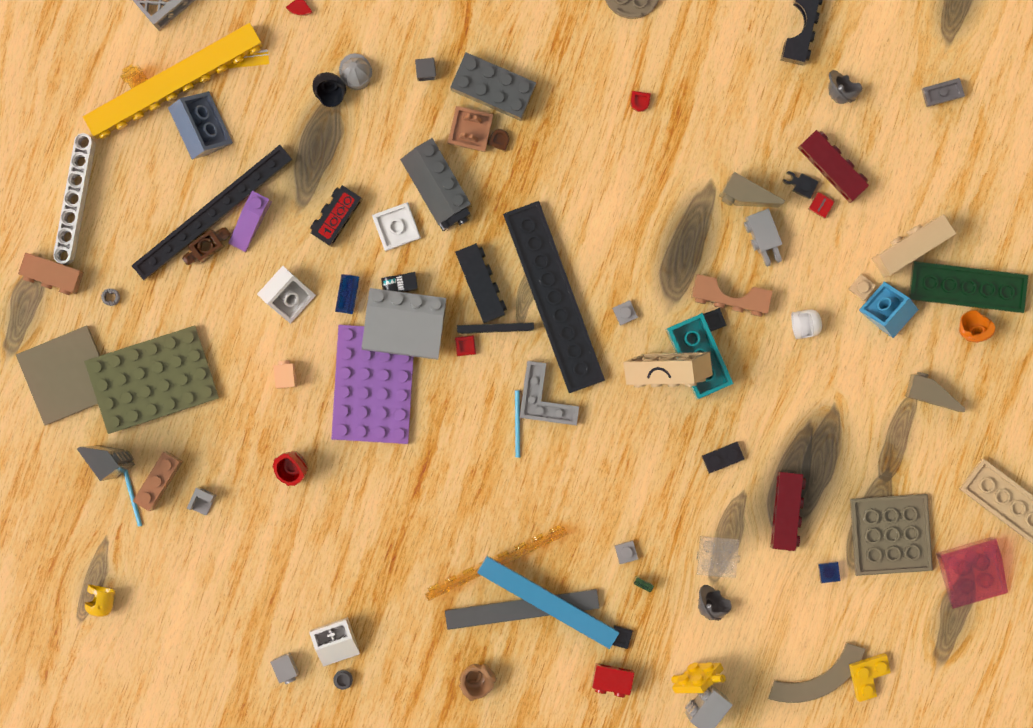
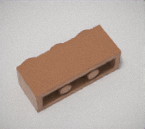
M25 252L18 274L23 276L22 280L31 283L37 280L42 282L41 286L52 289L54 286L60 288V293L70 296L71 292L77 294L84 272Z
M167 451L163 452L133 502L147 511L154 510L183 461Z

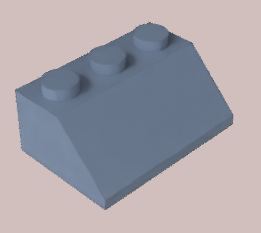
M209 91L180 98L168 107L192 160L207 156L233 143Z

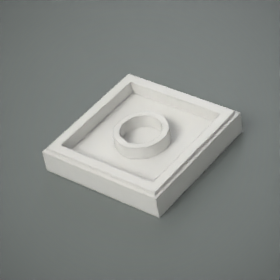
M408 202L372 215L385 252L421 239Z

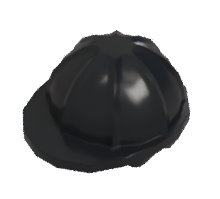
M325 72L318 74L313 79V92L324 106L336 107L341 104L346 94V85L339 76L334 73Z

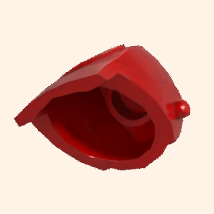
M297 451L281 454L274 459L272 466L277 479L287 486L297 485L304 479L308 471L306 461Z

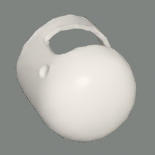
M816 310L792 312V328L796 339L817 336L821 332L822 319Z

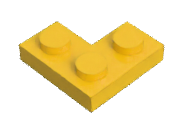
M883 653L849 664L857 701L862 702L877 697L873 679L891 673L886 654Z

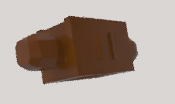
M226 227L221 228L216 234L211 229L190 244L188 247L192 252L186 253L182 258L185 264L191 265L196 262V259L203 263L224 248L225 245L222 243V240L225 241L230 237L231 233ZM206 241L211 242L210 250L203 251V243Z

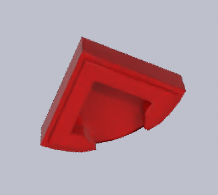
M295 0L286 6V9L295 15L307 16L313 13L304 0Z

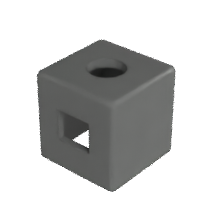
M434 58L415 60L417 81L437 80Z

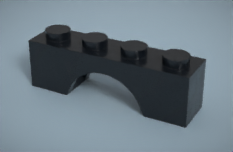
M794 0L793 6L801 12L804 19V27L799 35L786 39L780 61L802 66L805 61H809L811 50L808 48L810 42L813 43L815 31L812 30L814 24L818 23L820 13L817 12L818 5H822L823 0Z

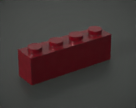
M816 130L798 149L836 190L851 203L870 186L867 183L868 179L862 173L858 174L854 170V164L849 159L845 160L840 155L842 154L840 149L835 145L832 146L827 141L828 137L825 133Z
M779 471L777 473L770 548L796 551V547L800 545V536L797 533L798 528H801L802 517L799 516L800 509H803L804 497H801V492L805 489L806 479L803 478V474Z

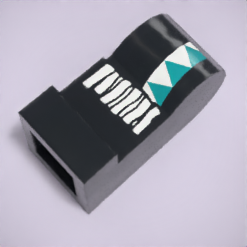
M416 272L381 278L382 290L397 292L418 290Z

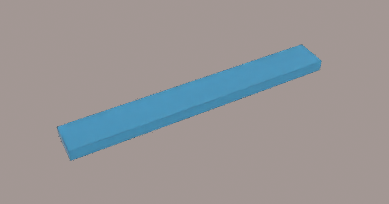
M486 556L477 571L481 576L608 649L611 648L619 635V631L489 556Z

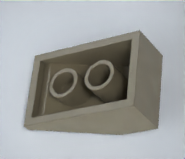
M736 172L729 177L719 195L722 198L721 201L729 206L734 204L735 206L778 208L785 201Z

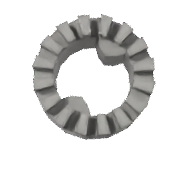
M110 288L102 292L101 300L104 304L114 306L120 301L118 291ZM108 293L115 294L116 297L113 302L106 300Z

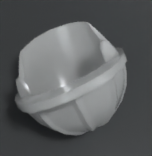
M354 53L345 56L341 61L339 74L345 85L350 89L361 90L368 86L372 77V68L364 56Z

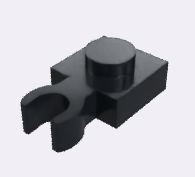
M788 171L786 174L790 175L792 179L791 181L783 179V183L794 185L793 192L811 199L819 181L802 173L798 178L793 172Z
M466 207L439 223L442 231L456 224L461 226L469 221L468 217L471 214Z

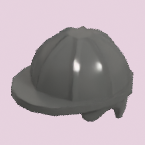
M836 70L829 72L830 83L828 89L831 99L838 104L855 101L862 91L861 84L851 82L848 75L843 76Z
M703 585L700 588L698 609L701 615L708 620L719 621L730 612L732 608L731 601L723 598L719 590H715L709 585Z

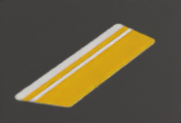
M260 50L254 55L248 54L242 62L238 64L232 63L227 67L232 69L268 65V50Z

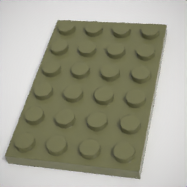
M195 325L84 361L108 434L219 399Z

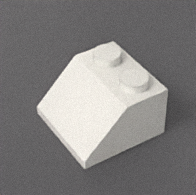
M284 266L257 293L267 305L290 324L316 296Z

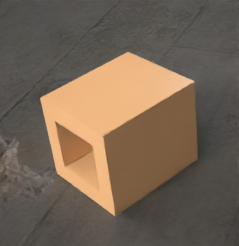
M289 360L278 361V365H273L275 387L277 389L297 387L295 364H290Z

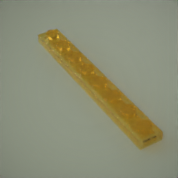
M557 525L549 529V534L544 536L542 533L532 537V542L528 544L521 542L514 546L515 550L509 553L505 550L497 554L498 558L494 560L505 565L567 535V531L564 526L560 528ZM469 567L463 570V575L457 578L453 575L446 578V583L440 586L436 583L428 587V591L425 593L428 601L481 576L477 573L480 567L475 569Z

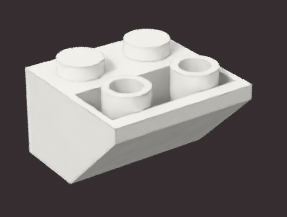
M348 617L312 629L309 632L315 651L323 666L360 654Z

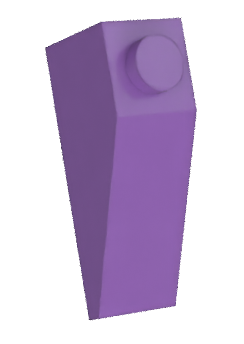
M254 191L251 192L242 209L229 244L244 252L247 251L272 203L270 199Z

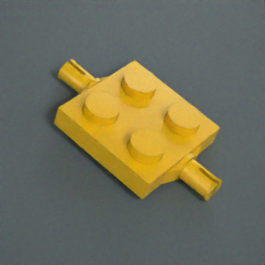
M692 663L682 675L672 676L671 681L675 683L672 689L675 693H704L712 684L724 683L726 681L724 674L719 675L724 668L721 663Z

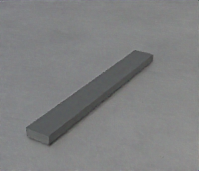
M597 589L556 594L583 611L599 609ZM523 599L445 610L447 630L549 616L546 612Z

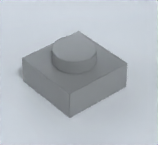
M630 300L612 308L620 326L638 318Z
M633 540L614 545L619 564L638 560Z

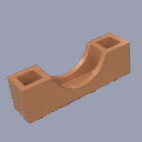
M697 274L691 298H694L696 303L706 304V301L712 302L714 307L724 309L725 306H730L732 311L743 313L744 310L751 311V315L762 317V314H768L773 291L753 287L744 297L731 298L721 292L716 278Z

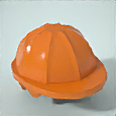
M977 310L967 311L960 319L959 332L969 342L979 343L991 338L996 331L994 323Z

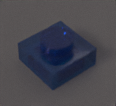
M837 561L818 564L821 584L841 581Z

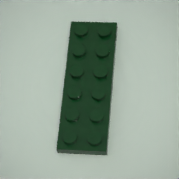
M914 261L912 264L909 298L915 301L1024 313L1028 275Z

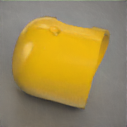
M88 584L87 592L94 594V598L91 602H85L86 612L96 617L109 615L113 608L116 591L111 588Z

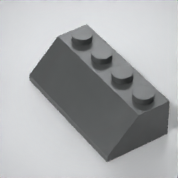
M433 138L415 147L400 159L438 225L466 207L467 209L472 207Z
M99 445L77 448L100 481L115 479L135 465L133 463L134 458L128 450Z

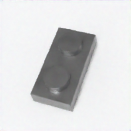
M960 78L921 89L926 107L965 96Z

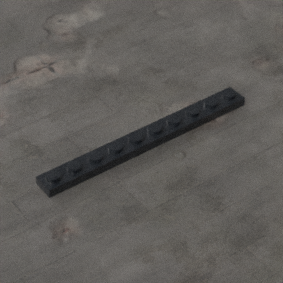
M278 145L131 266L144 281L147 280L245 200L252 191H256L289 164L292 158L281 145Z

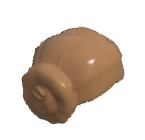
M471 664L462 672L459 688L470 701L481 699L493 689L497 677L488 665Z

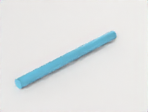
M515 390V457H520V390Z
M126 470L123 474L139 527L142 526V521L137 504L133 502L135 496L128 470Z

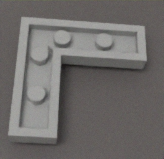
M527 361L520 418L577 426L579 406L541 401L546 363Z

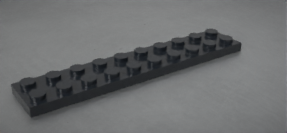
M536 201L504 213L503 216L568 393L605 381L540 202Z

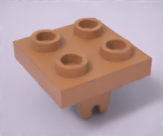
M456 106L448 144L485 152L493 114Z

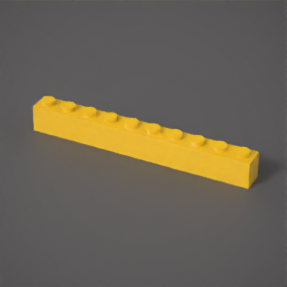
M248 23L82 117L93 137L104 139L110 136V132L116 128L120 130L128 125L127 122L132 119L136 121L144 116L143 113L161 107L160 104L166 100L170 102L178 97L177 94L182 91L184 93L194 88L193 85L211 79L210 76L216 72L220 74L228 69L227 66L230 64H238L248 54L254 55L258 53L263 44L251 23Z

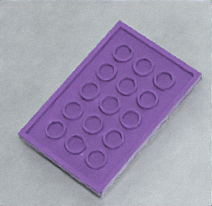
M338 325L331 439L408 444L414 357L362 350L364 326Z

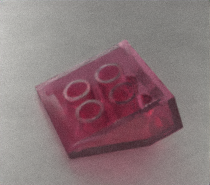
M990 537L936 553L952 609L1008 593L1002 556L996 538Z

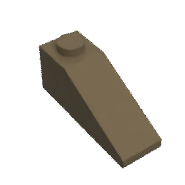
M917 372V375H911L905 397L957 412H965V408L935 380L928 378V374Z

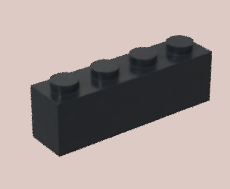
M477 243L455 251L483 323L485 324L505 316L504 311L507 308L503 300L499 301L497 293L500 291L497 283H492L490 275H493L489 264L485 265L483 258L486 256L482 246L478 247Z

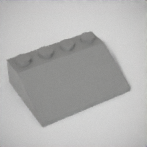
M370 288L362 350L438 360L446 310V298Z

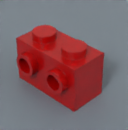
M596 663L591 686L597 693L606 694L607 691L614 692V696L625 698L626 695L630 696L634 670Z

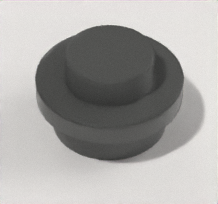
M340 670L334 675L333 682L338 689L344 690L351 686L353 677L350 672Z

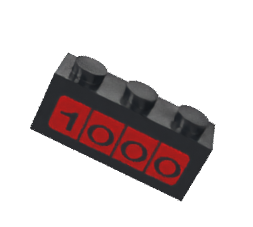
M343 185L334 190L331 195L332 201L330 204L326 203L321 210L322 216L319 220L316 219L310 227L312 230L311 234L332 247L363 200Z

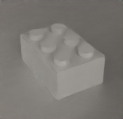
M711 685L704 693H697L699 695L696 699H691L685 707V714L689 721L697 728H715L733 706L727 696Z

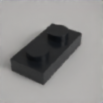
M736 441L702 455V459L708 474L744 460V456Z

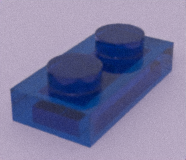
M341 274L335 312L353 315L359 283L358 276Z

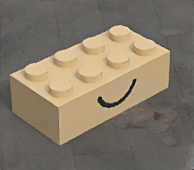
M710 352L641 354L623 362L626 385H634L635 388L644 387L647 384H651V387H660L662 384H668V387H676L680 384H685V387L696 386L697 382H704L707 377L713 375Z

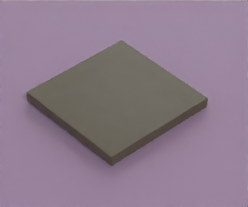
M87 325L16 354L44 426L98 404L84 361L98 357L100 354Z
M928 494L850 499L856 576L933 571Z

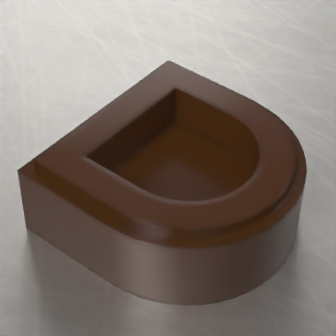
M497 129L492 132L488 145L506 151L509 135L505 130Z

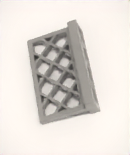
M163 0L133 1L159 31L195 0H170L169 2H162ZM149 5H158V11L151 16L148 13Z

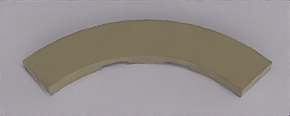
M846 643L834 665L826 672L808 681L787 683L774 680L768 699L778 702L800 703L815 700L831 693L851 676L849 664L861 661L865 648Z

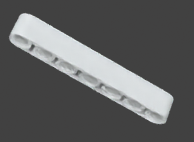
M85 133L78 134L74 140L54 248L55 261L63 265H69L75 259L95 152V140ZM88 138V146L82 148V140ZM81 157H85V164L78 166V160ZM77 176L82 177V182L79 185L74 183ZM73 195H78L79 197L76 204L71 203ZM74 213L75 220L69 223L67 217L69 214ZM70 232L72 238L70 241L65 242L64 235ZM63 251H67L68 258L62 261L60 255Z

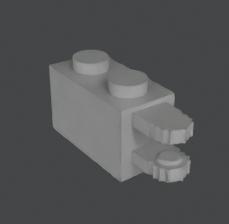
M769 208L747 216L744 226L747 233L752 235L753 240H751L754 251L757 250L759 254L761 253L767 267L771 266L770 258L766 252L770 249L773 251L775 260L781 262L782 258L778 246L782 245V241Z

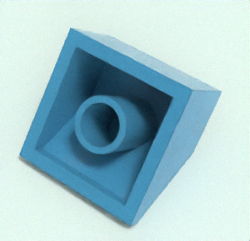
M883 282L859 309L864 316L892 338L899 333L919 310L908 296L886 282Z

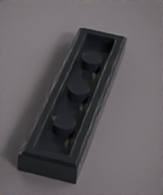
M534 323L457 325L458 334L534 330Z

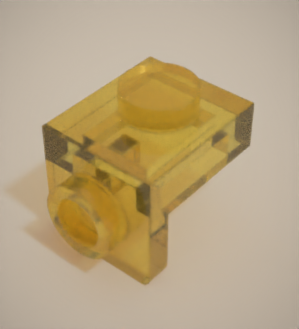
M138 64L126 66L122 69L123 73L120 75L124 83L127 82L131 89L148 80Z

